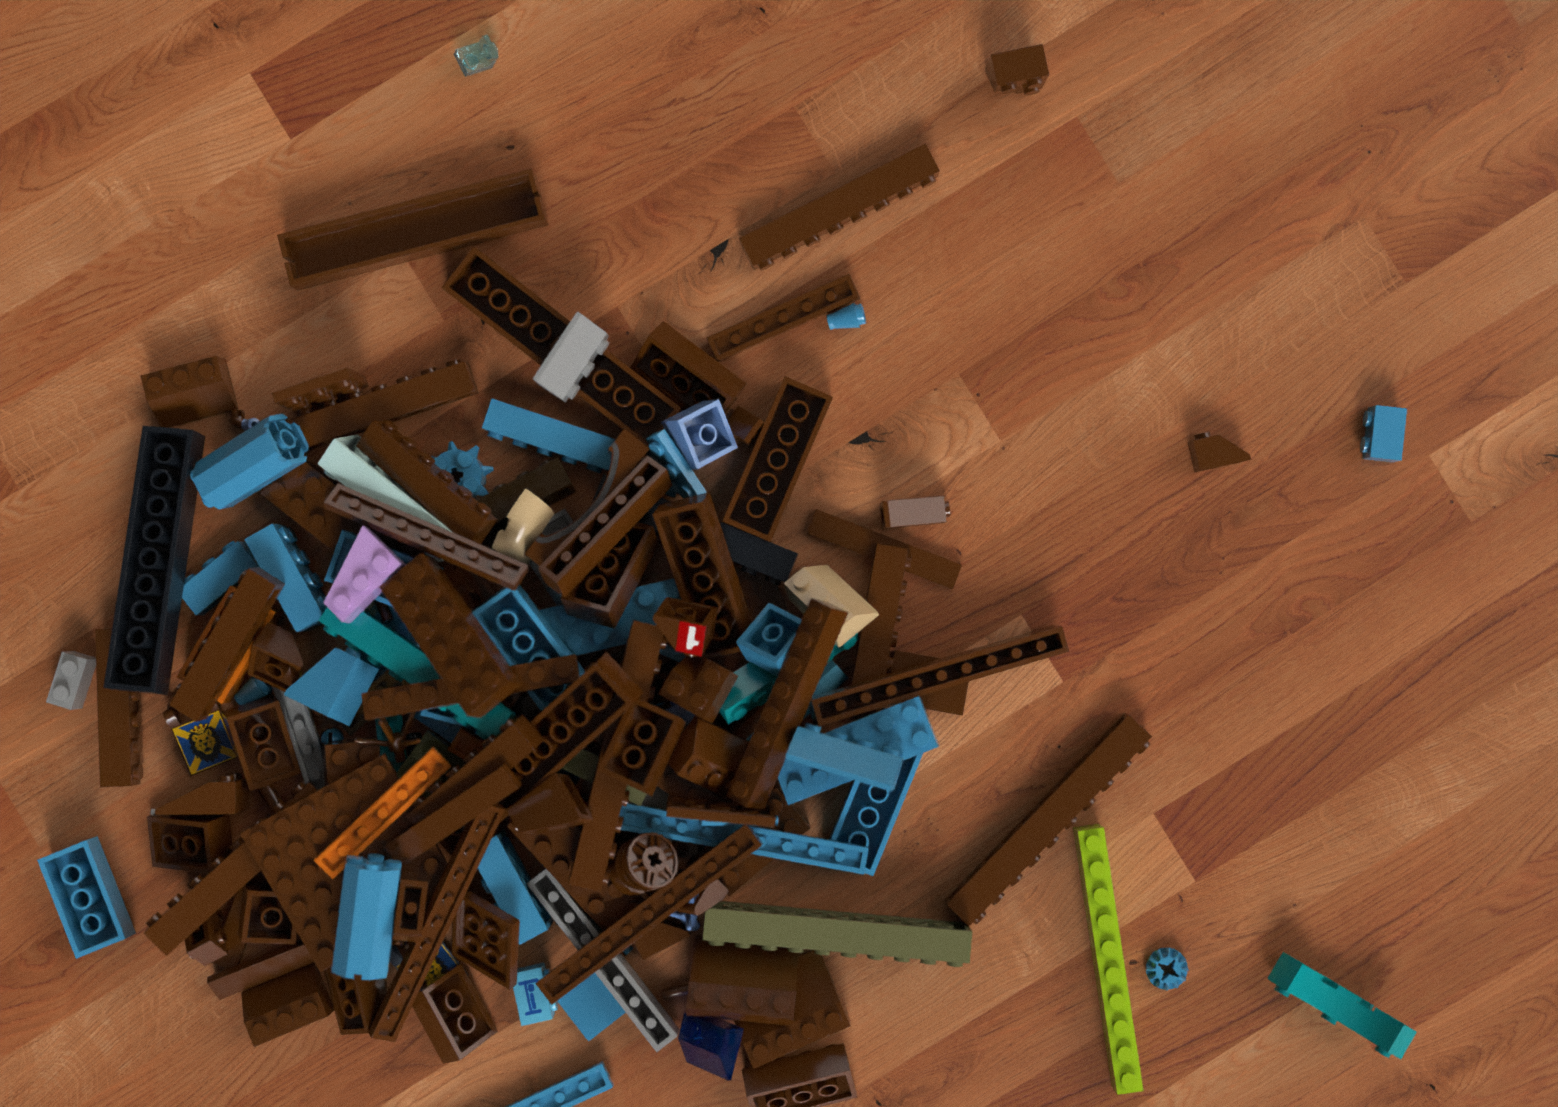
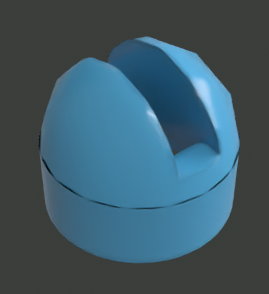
M337 728L327 729L321 736V742H329V733H332V741L344 740L343 733Z

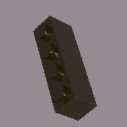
M558 457L542 462L538 468L531 472L526 471L519 474L515 480L508 484L496 486L492 492L485 496L474 498L477 502L487 505L492 511L491 514L498 519L484 540L497 534L500 530L506 529L509 519L507 515L525 488L548 506L576 492Z

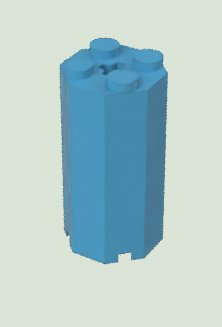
M284 414L268 416L196 462L195 468L190 471V477L204 505L208 508L215 507L218 510L233 507L306 462L307 456H304V453L308 451L309 444L300 426L295 422L291 424L286 422L285 420L288 417Z
M368 854V858L354 855L347 856L332 973L351 979L354 978V974L362 975V980L387 977L402 861L384 860V855Z

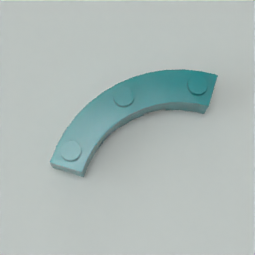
M1282 952L1267 978L1276 984L1274 990L1287 998L1292 994L1322 1011V1018L1334 1025L1338 1021L1374 1043L1376 1045L1374 1050L1387 1058L1392 1054L1402 1059L1417 1031L1377 1007L1372 1011L1373 1004L1285 952Z

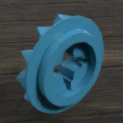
M1166 947L1154 951L1149 956L1146 963V974L1154 986L1168 991L1169 989L1178 988L1182 982L1186 981L1189 969L1185 957L1179 951ZM1169 963H1173L1171 968L1176 974L1171 975L1167 973L1163 976L1164 971L1158 964L1168 966Z

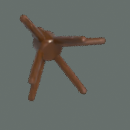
M416 712L408 714L401 731L393 733L386 717L380 718L378 724L387 736V741L355 738L354 742L389 747V751L394 752L395 761L398 763L404 762L406 760L404 750L407 749L408 745L421 742L420 738L406 740Z

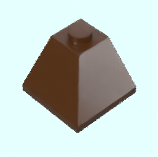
M268 622L252 644L248 675L284 692L301 678L304 663L293 634L281 626Z

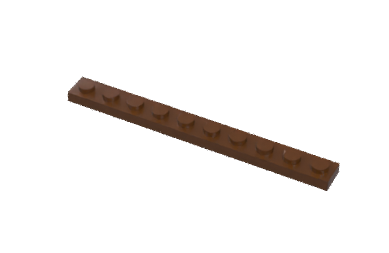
M494 804L466 824L424 913L420 943H410L368 1033L371 1038L391 1042L396 1041L505 812L502 804Z
M742 825L676 875L670 883L659 888L536 982V985L551 1005L760 848L763 845L762 841L749 825Z

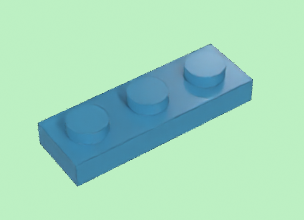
M665 429L655 432L646 438L650 451L659 458L667 469L669 477L673 479L679 488L682 498L707 493Z

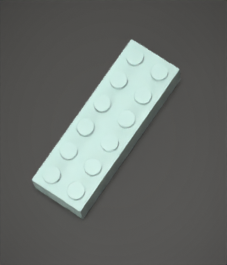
M358 434L334 438L318 462V465L324 469V473L328 477L338 480L344 486L450 531L356 447L361 439V436ZM425 552V555L435 558L438 562L444 561Z

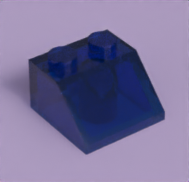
M685 1012L678 1040L687 1063L729 1081L732 1079L744 1028L722 1019L687 1016Z

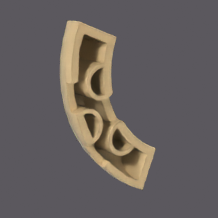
M525 488L507 515L509 519L506 529L498 532L492 548L503 555L527 564L529 572L530 559L525 553L543 532L553 517L554 512L540 498Z

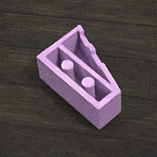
M362 526L324 604L342 622L351 623L382 592L380 586L406 564L370 528Z

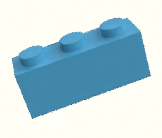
M232 541L222 548L223 553L215 559L213 557L207 560L201 566L202 571L197 575L191 574L185 578L182 599L195 615H205L221 602L229 586H239L238 579L243 571L248 570V568L259 567L245 542Z

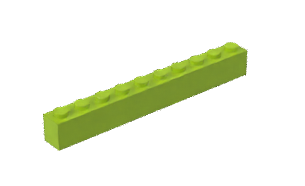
M1100 824L1073 827L1111 1085L1117 1095L1143 1091L1104 827Z

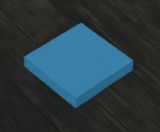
M593 973L557 1001L588 1042L626 1013L596 973Z

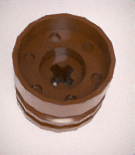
M654 832L643 833L617 846L614 859L609 858L607 868L611 870L609 878L615 888L621 893L632 897L642 896L662 888L672 881L677 873L678 858L672 843L663 835Z

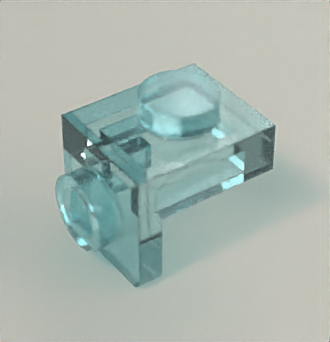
M486 34L481 37L479 42L456 49L454 56L464 76L467 77L491 69L498 59V49Z

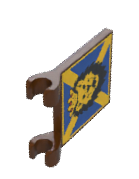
M218 701L208 718L198 722L190 720L182 723L179 711L175 708H170L163 712L164 719L172 730L190 776L237 758L233 752L234 748Z

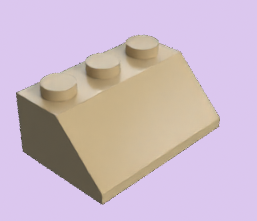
M828 565L803 567L783 583L788 599L803 614L811 598L829 602L849 612L835 643L839 648L879 615L867 601Z

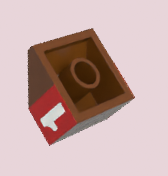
M666 597L653 615V621L675 651L683 652L684 655L689 657H702L714 637L718 608Z

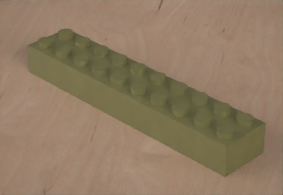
M720 901L705 911L703 940H707L709 945L723 946L724 942L735 943V947L750 948L752 944L761 945V949L771 951L777 950V947H787L789 952L803 953L804 949L814 950V953L818 955H830V951L841 952V956L850 958L857 957V954H866L867 958L873 960H883V956L894 957V961L910 962L911 958L920 959V963L934 965L936 961H945L948 966L962 967L963 963L970 964L972 930L965 922Z

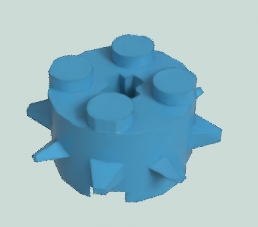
M450 441L448 451L441 453L438 457L431 456L435 460L434 464L452 475H456V471L463 473V478H460L459 483L456 480L454 481L459 486L469 489L473 494V498L478 495L485 496L489 494L484 485L486 484V475L494 471V468L483 466V463L477 459L480 447L475 445L465 452L458 450L453 441Z

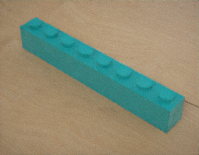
M327 607L318 620L325 625L323 629L334 637L340 635L345 638V645L356 652H359L361 649L367 653L366 659L378 667L383 664L390 669L388 674L400 682L405 679L410 684L442 679L419 646L366 610H363L351 623H345ZM501 702L482 718L467 716L459 704L438 708L444 712L448 709L456 714L454 719L466 727L470 724L478 729L475 733L484 740L488 739L492 734L496 737L502 734L499 728L517 714Z

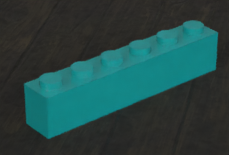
M858 633L840 648L834 645L828 662L844 649L854 646L859 640ZM751 662L733 672L738 675V678L719 713L730 724L735 720L743 718L747 712L756 706L765 704L777 676Z

